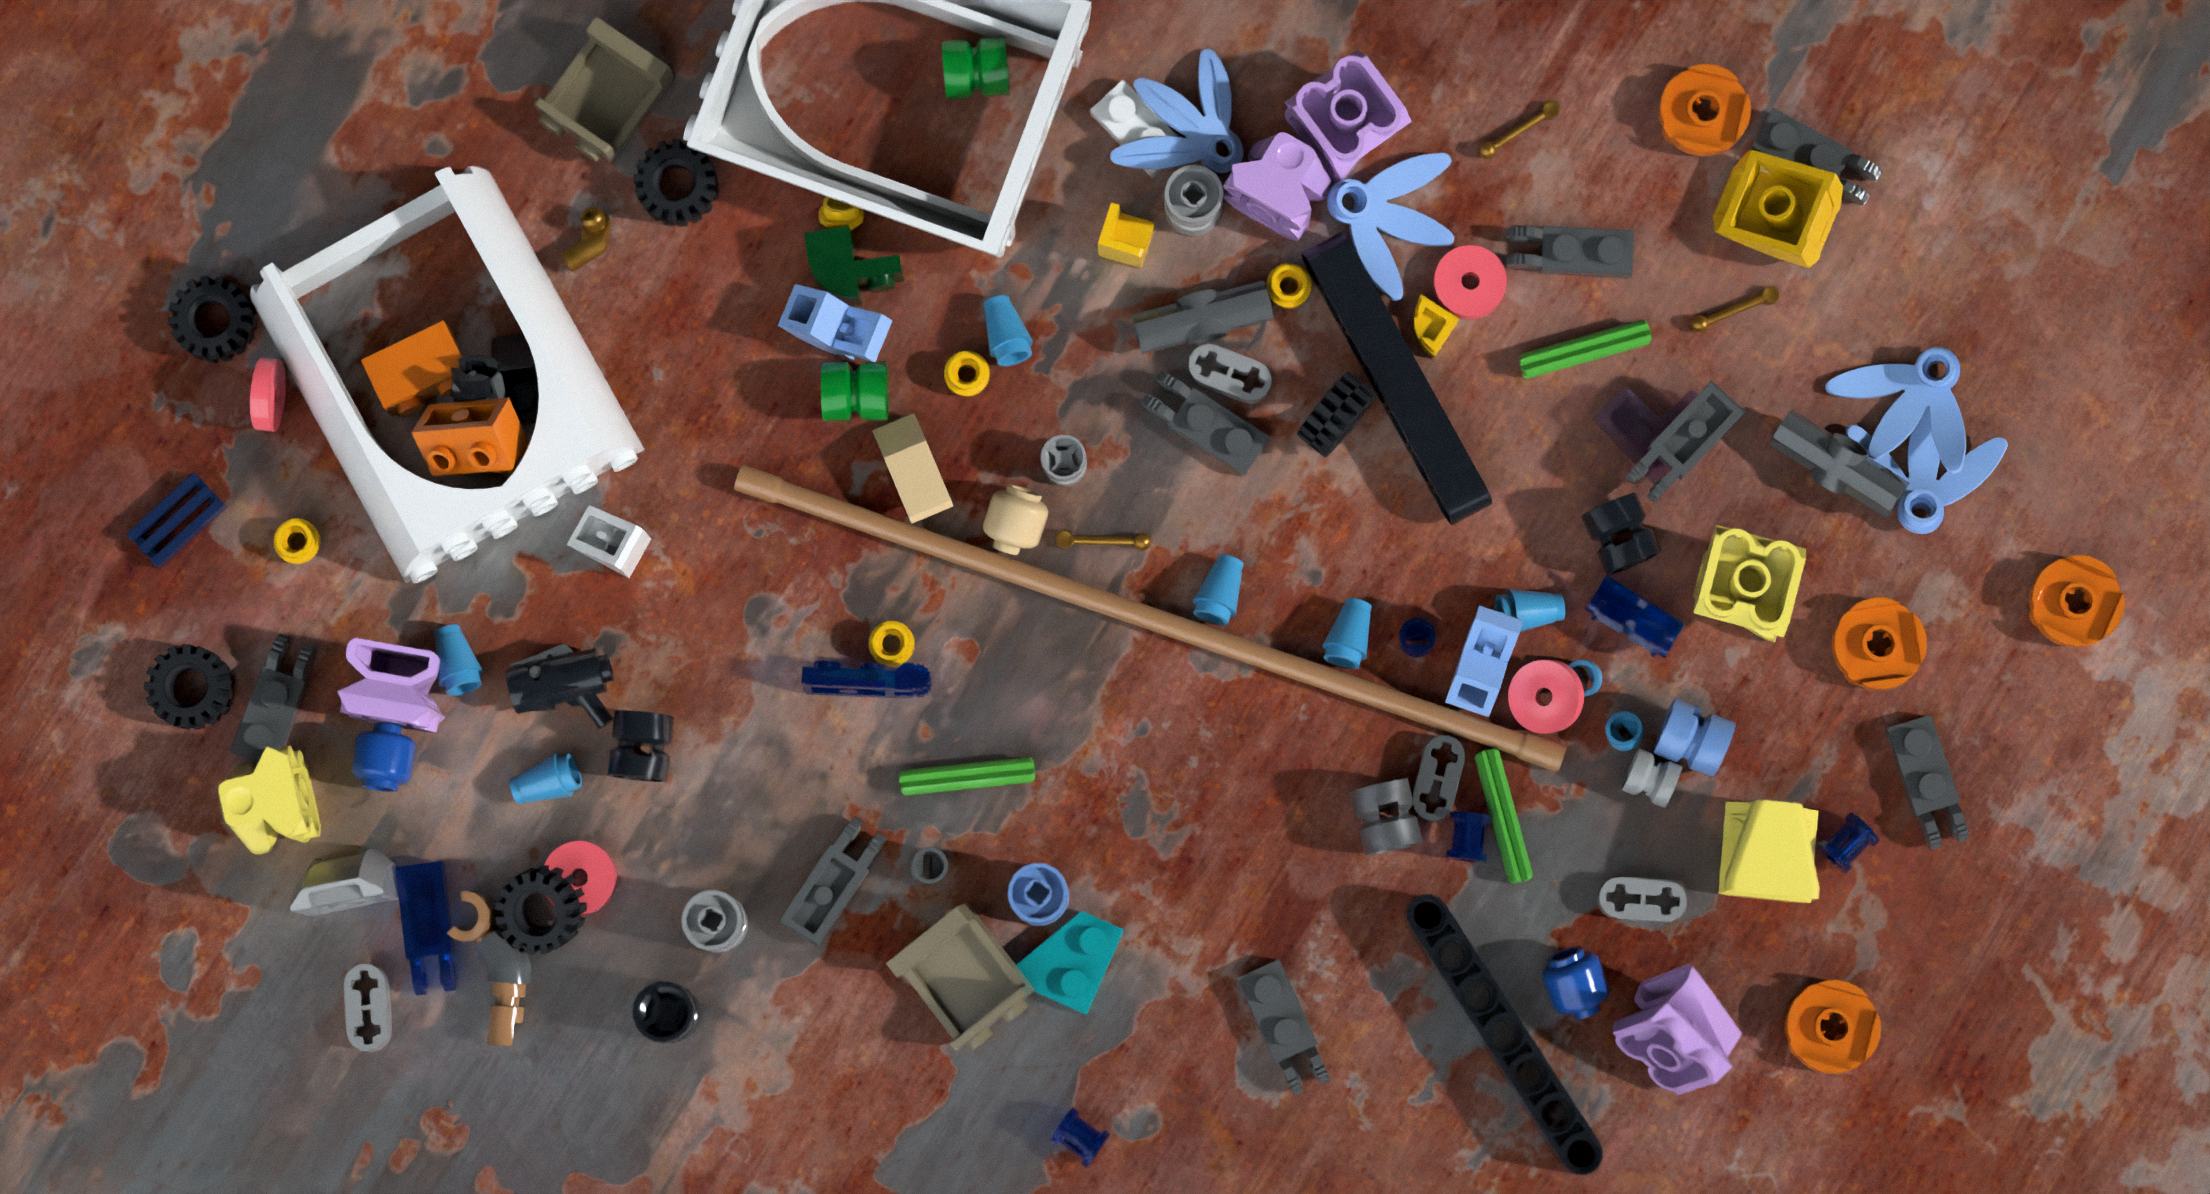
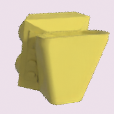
M1716 525L1708 550L1704 553L1693 591V598H1695L1693 613L1742 626L1767 641L1775 642L1777 636L1784 637L1790 623L1803 572L1806 549L1794 546L1787 541H1775L1749 534L1742 529H1730Z
M290 745L277 749L266 747L257 766L251 763L239 765L219 785L218 792L224 819L253 854L262 855L271 852L278 834L305 844L310 839L319 837L321 834V823L308 765L300 750L293 751Z
M1770 800L1726 802L1718 894L1792 903H1811V899H1819L1820 888L1814 864L1818 811L1803 808V805L1799 803Z

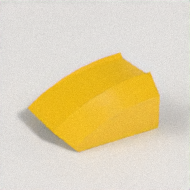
M1749 150L1732 168L1712 216L1714 230L1716 233L1749 248L1810 269L1820 259L1824 243L1836 214L1840 210L1843 185L1836 173L1755 150Z

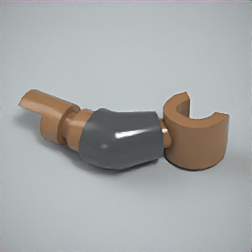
M461 891L459 893L462 902H470L476 907L478 921L471 930L464 926H454L447 934L459 941L477 942L478 945L475 951L488 971L487 981H492L491 995L497 996L496 1004H490L487 1044L512 1046L514 1023H523L524 1007L519 1006L520 998H525L526 984H532V964L529 954L523 948L517 950L511 946L515 940L512 937L505 940L501 934L505 930L503 928L498 929L496 917L500 915V910H495V899L479 891Z

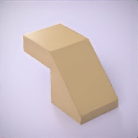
M914 413L872 430L911 524L953 507L951 498Z

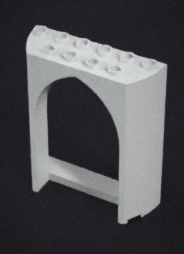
M734 0L732 15L736 16L731 31H723L716 49V56L720 58L714 74L708 72L704 78L700 90V98L704 99L698 116L694 114L690 116L685 127L683 139L688 141L687 147L984 253L1002 257L1005 246L1010 247L1015 237V219L1072 67L1078 68L1083 53L1080 50V46L1088 30L1091 2L1087 0ZM863 1L880 2L907 8L987 37L1005 36L1007 44L1050 58V62L993 214L989 215L845 164L811 147L786 125L770 102L762 78L761 49L783 27L811 11L840 3Z
M468 166L465 172L456 175L451 167L435 172L441 184L440 186L284 272L273 262L268 264L260 271L264 279L260 285H252L250 290L252 304L405 583L410 580L413 583H419L437 573L438 569L436 566L451 557L454 561H458L471 555L478 549L476 543L491 535L494 539L509 534L518 527L516 521L530 513H533L534 516H539L550 511L558 505L557 498L571 490L574 494L588 490L598 482V475L613 468L614 472L631 466L638 460L636 454L645 450L492 175L487 170L475 166ZM454 212L459 216L529 344L538 377V414L527 451L514 473L502 486L487 489H462L436 484L418 477L394 462L377 443L297 300Z

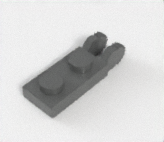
M1775 108L1771 110L1750 150L1833 172L1838 177L1844 167L1864 179L1875 182L1879 180L1883 173V170L1878 165L1862 156L1852 154L1853 151ZM1839 178L1843 185L1842 198L1854 204L1865 205L1869 198L1868 192L1848 180Z
M1511 226L1506 228L1507 240L1517 243H1541L1540 256L1523 253L1505 256V267L1517 270L1540 271V274L1626 279L1632 276L1634 230L1543 226L1542 229L1532 226Z
M1161 371L1156 379L1163 389L1184 400V403L1177 413L1166 406L1161 400L1150 395H1145L1140 404L1168 423L1169 429L1245 477L1270 440V436L1195 388L1191 390L1180 380Z
M1711 381L1647 448L1649 452L1625 477L1632 484L1635 481H1639L1658 458L1670 472L1662 480H1658L1650 488L1649 494L1646 496L1655 503L1678 478L1680 480L1683 479L1741 418L1745 411Z
M283 634L276 636L267 657L266 667L262 666L230 753L259 762L266 747L272 749L285 747L309 685L306 681L316 656V646L305 643L298 653L292 677L280 673L289 651L290 637Z
M1932 715L1884 729L1912 815L1917 817L1929 850L1941 848V835L1930 812L1942 808L1945 810L1950 831L1957 842L1968 840L1967 825L1958 805L1961 802Z
M855 816L848 823L835 844L828 846L779 920L781 924L817 948H819L870 870L867 868L874 861L887 840V837L878 832L869 840L865 851L857 862L844 854V851L861 831L863 821Z
M1280 959L1237 978L1275 1064L1279 1063L1293 1095L1296 1096L1304 1091L1300 1076L1294 1070L1289 1057L1305 1051L1315 1079L1319 1080L1320 1084L1329 1081L1330 1078L1315 1047L1318 1043Z

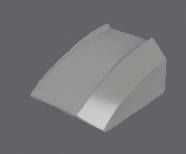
M370 848L365 853L326 861L315 859L309 864L293 890L290 901L291 912L312 917L402 899L396 863L375 848Z

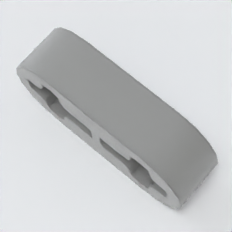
M1213 344L1200 345L1190 355L1188 363L1189 375L1194 383L1205 389L1246 404L1259 403L1270 392L1272 382L1270 371L1266 365L1257 360ZM1209 355L1215 356L1216 366L1227 370V375L1212 371L1209 377H1204L1201 375V366L1196 364L1198 360L1206 361ZM1251 371L1257 372L1259 374L1258 381L1264 384L1262 389L1254 387L1251 393H1246L1243 391L1244 383L1232 378L1233 373L1248 377Z
M1616 877L1603 883L1599 888L1597 904L1601 912L1611 919L1667 923L1681 917L1686 910L1687 897L1683 888L1673 881ZM1616 885L1623 886V894L1638 896V904L1627 903L1622 906L1620 912L1615 911L1614 903L1608 902L1606 895L1613 893ZM1662 889H1668L1669 897L1677 899V906L1669 908L1668 915L1661 914L1660 906L1645 904L1646 896L1657 897L1661 895Z
M362 963L350 969L344 979L346 1033L349 1042L356 1049L375 1052L384 1048L392 1036L390 983L383 969L376 965ZM367 971L370 978L378 980V988L370 989V1005H365L364 991L356 990L355 988L356 981L363 980L364 972ZM370 1010L372 1024L381 1027V1033L373 1036L372 1044H368L366 1037L358 1035V1028L366 1026V1011Z

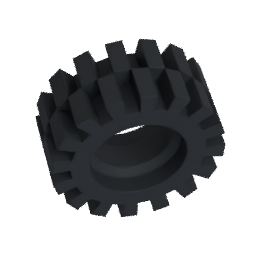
M673 139V144L669 145L666 144L665 140L657 143L659 148L654 151L651 148L644 152L646 155L645 160L639 159L636 165L638 173L634 174L633 180L636 185V195L645 211L656 221L662 220L664 225L672 227L673 223H678L680 227L688 226L687 221L692 219L697 223L702 220L701 214L704 211L707 213L713 208L711 202L713 199L717 200L718 196L716 189L717 185H719L718 177L712 162H710L707 154L687 147L685 144H682L680 139ZM674 167L684 168L693 175L694 183L692 190L681 199L667 198L660 192L659 188L661 176L667 170Z
M202 276L199 283L193 279L186 284L189 288L185 292L179 289L175 293L179 298L177 303L170 302L169 306L173 317H168V325L173 328L171 334L174 339L199 360L203 358L209 363H217V359H222L224 362L232 360L231 354L235 352L240 356L245 351L242 347L245 342L251 344L254 336L250 334L251 330H257V321L253 318L256 310L249 302L248 296L232 282L229 283L224 278L217 276L216 280L209 276ZM211 303L224 305L229 313L227 327L223 332L215 336L203 335L198 330L196 324L199 311Z
M1347 371L1340 380L1338 379L1331 390L1329 389L1324 395V398L1315 406L1313 412L1305 419L1306 421L1299 428L1297 436L1324 458L1328 457L1363 417L1371 403L1375 400L1377 393L1350 371Z
M182 644V648L170 647L167 649L168 654L165 656L159 654L154 659L158 662L154 668L149 666L146 674L151 676L150 681L144 682V690L149 692V697H146L148 705L154 707L155 710L153 712L159 718L164 719L165 722L187 730L190 728L204 729L205 724L214 725L220 721L217 716L220 713L226 715L230 709L226 704L229 699L233 700L235 692L231 691V685H235L234 677L229 675L228 671L231 669L227 663L222 661L221 657L203 647H196L191 644ZM197 670L202 673L206 680V692L198 702L190 705L182 704L174 695V682L182 672Z
M541 865L536 869L532 867L508 881V885L501 889L499 895L503 896V898L496 901L495 910H502V914L496 917L497 926L505 923L507 929L501 933L505 940L511 936L516 939L511 946L517 950L526 946L527 954L534 955L540 951L542 955L550 953L554 949L557 950L579 933L577 929L584 925L586 919L581 917V914L587 911V903L579 902V898L584 895L581 887L577 890L573 889L571 885L576 879L572 875L563 878L561 875L564 870L556 867L550 871L549 865ZM541 893L553 901L556 907V918L551 926H538L528 917L526 902L531 894Z

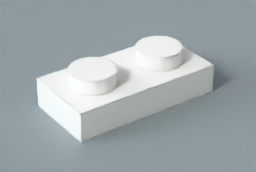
M1124 80L1116 85L1090 110V114L1121 146L1143 138L1160 136L1178 137L1164 121L1146 106L1139 95ZM1161 169L1144 170L1153 178Z

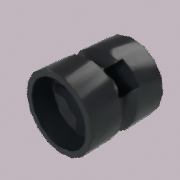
M1636 493L1627 494L1602 504L1581 517L1591 540L1599 541L1601 544L1597 554L1607 576L1639 565L1662 552L1652 528L1643 527L1642 522L1646 514ZM1630 530L1634 539L1616 546L1613 537Z
M615 711L612 737L618 741V746L610 750L608 776L636 781L668 782L670 756L664 752V746L672 743L674 717L643 711ZM632 745L650 747L649 756L631 755Z
M658 981L647 985L638 993L633 1004V1019L636 1028L644 1037L655 1042L675 1044L686 1040L695 1032L700 1021V1007L697 998L689 989L672 982Z

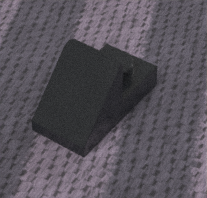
M524 334L492 338L491 357L499 362L500 373L502 374L506 389V398L510 399L521 425L536 423L539 401L538 377L535 362Z

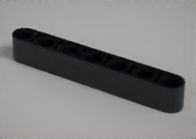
M1340 232L1302 252L1301 256L1310 276L1449 524L1454 525L1492 505V498L1484 481L1346 235Z
M1423 894L1416 897L1407 906L1404 913V922L1408 931L1559 1165L1571 1174L1587 1175L1594 1172L1600 1166L1603 1159V1149L1600 1142L1447 905L1439 897L1432 894ZM1430 904L1437 910L1439 920L1434 928L1424 929L1416 924L1414 910L1418 905ZM1445 943H1455L1463 950V963L1456 969L1448 968L1440 961L1439 951ZM1471 982H1480L1489 991L1488 1003L1483 1008H1474L1465 999V989ZM1498 1021L1509 1023L1515 1032L1514 1041L1507 1048H1500L1491 1040V1028ZM1523 1061L1535 1063L1540 1070V1079L1534 1087L1526 1088L1516 1078L1517 1067ZM1551 1100L1560 1102L1566 1111L1564 1122L1556 1128L1548 1126L1542 1118V1109ZM1577 1140L1586 1142L1591 1149L1590 1161L1580 1168L1573 1166L1568 1159L1569 1146Z

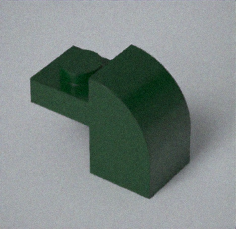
M849 226L804 233L809 267L820 290L830 293L849 306H863L860 288L868 287V291L874 293L885 292L894 289L895 283L905 282L899 254L856 261L853 237Z

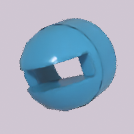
M1577 660L1568 665L1579 676L1584 689V697L1591 696L1599 690L1603 680L1602 671L1594 662ZM1585 666L1592 684L1590 689L1587 688L1583 674L1579 669Z
M1622 711L1615 713L1608 719L1605 726L1608 742L1619 751L1629 752L1637 748L1643 739L1642 723L1631 712ZM1621 725L1632 739L1625 741L1615 729Z

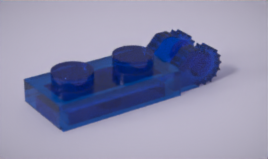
M826 660L813 662V667L802 666L801 683L807 695L876 698H914L916 696L919 699V697L924 698L925 695H928V692L931 691V686H933L931 683L932 678L930 677L931 672L928 671V667L925 668L924 664L919 665V663L917 665L903 663L896 671L887 670L885 664L872 662L859 664V669L841 668L839 662Z
M443 861L396 867L406 959L410 960L415 995L427 994L429 981L423 958L438 956L440 982L444 991L456 990V976L452 954L455 953L453 938L447 934L452 928L445 864Z

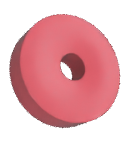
M1464 245L1449 251L1438 263L1433 278V290L1440 306L1457 318L1464 320L1480 319L1492 313L1502 301L1507 286L1506 271L1500 259L1490 250L1476 245ZM1465 276H1473L1477 279L1478 286L1475 289H1466L1462 285L1461 280Z
M259 358L251 383V422L255 430L276 432L281 424L286 396L285 367L281 359Z
M1552 659L1533 661L1521 667L1512 678L1508 690L1509 707L1518 723L1529 731L1540 734L1559 732L1571 726L1579 717L1584 704L1583 685L1577 673L1563 662ZM1544 688L1549 689L1552 693V701L1548 705L1544 704L1540 699V693Z
M567 842L557 847L545 861L544 865H549L550 871L556 867L564 870L561 875L563 878L573 875L577 870H584L587 873V882L580 886L584 895L579 898L580 903H587V911L581 915H589L605 907L616 891L618 875L613 859L604 849L591 842ZM574 884L571 885L574 890L580 888L576 887ZM546 896L548 900L554 905L553 901L548 896Z

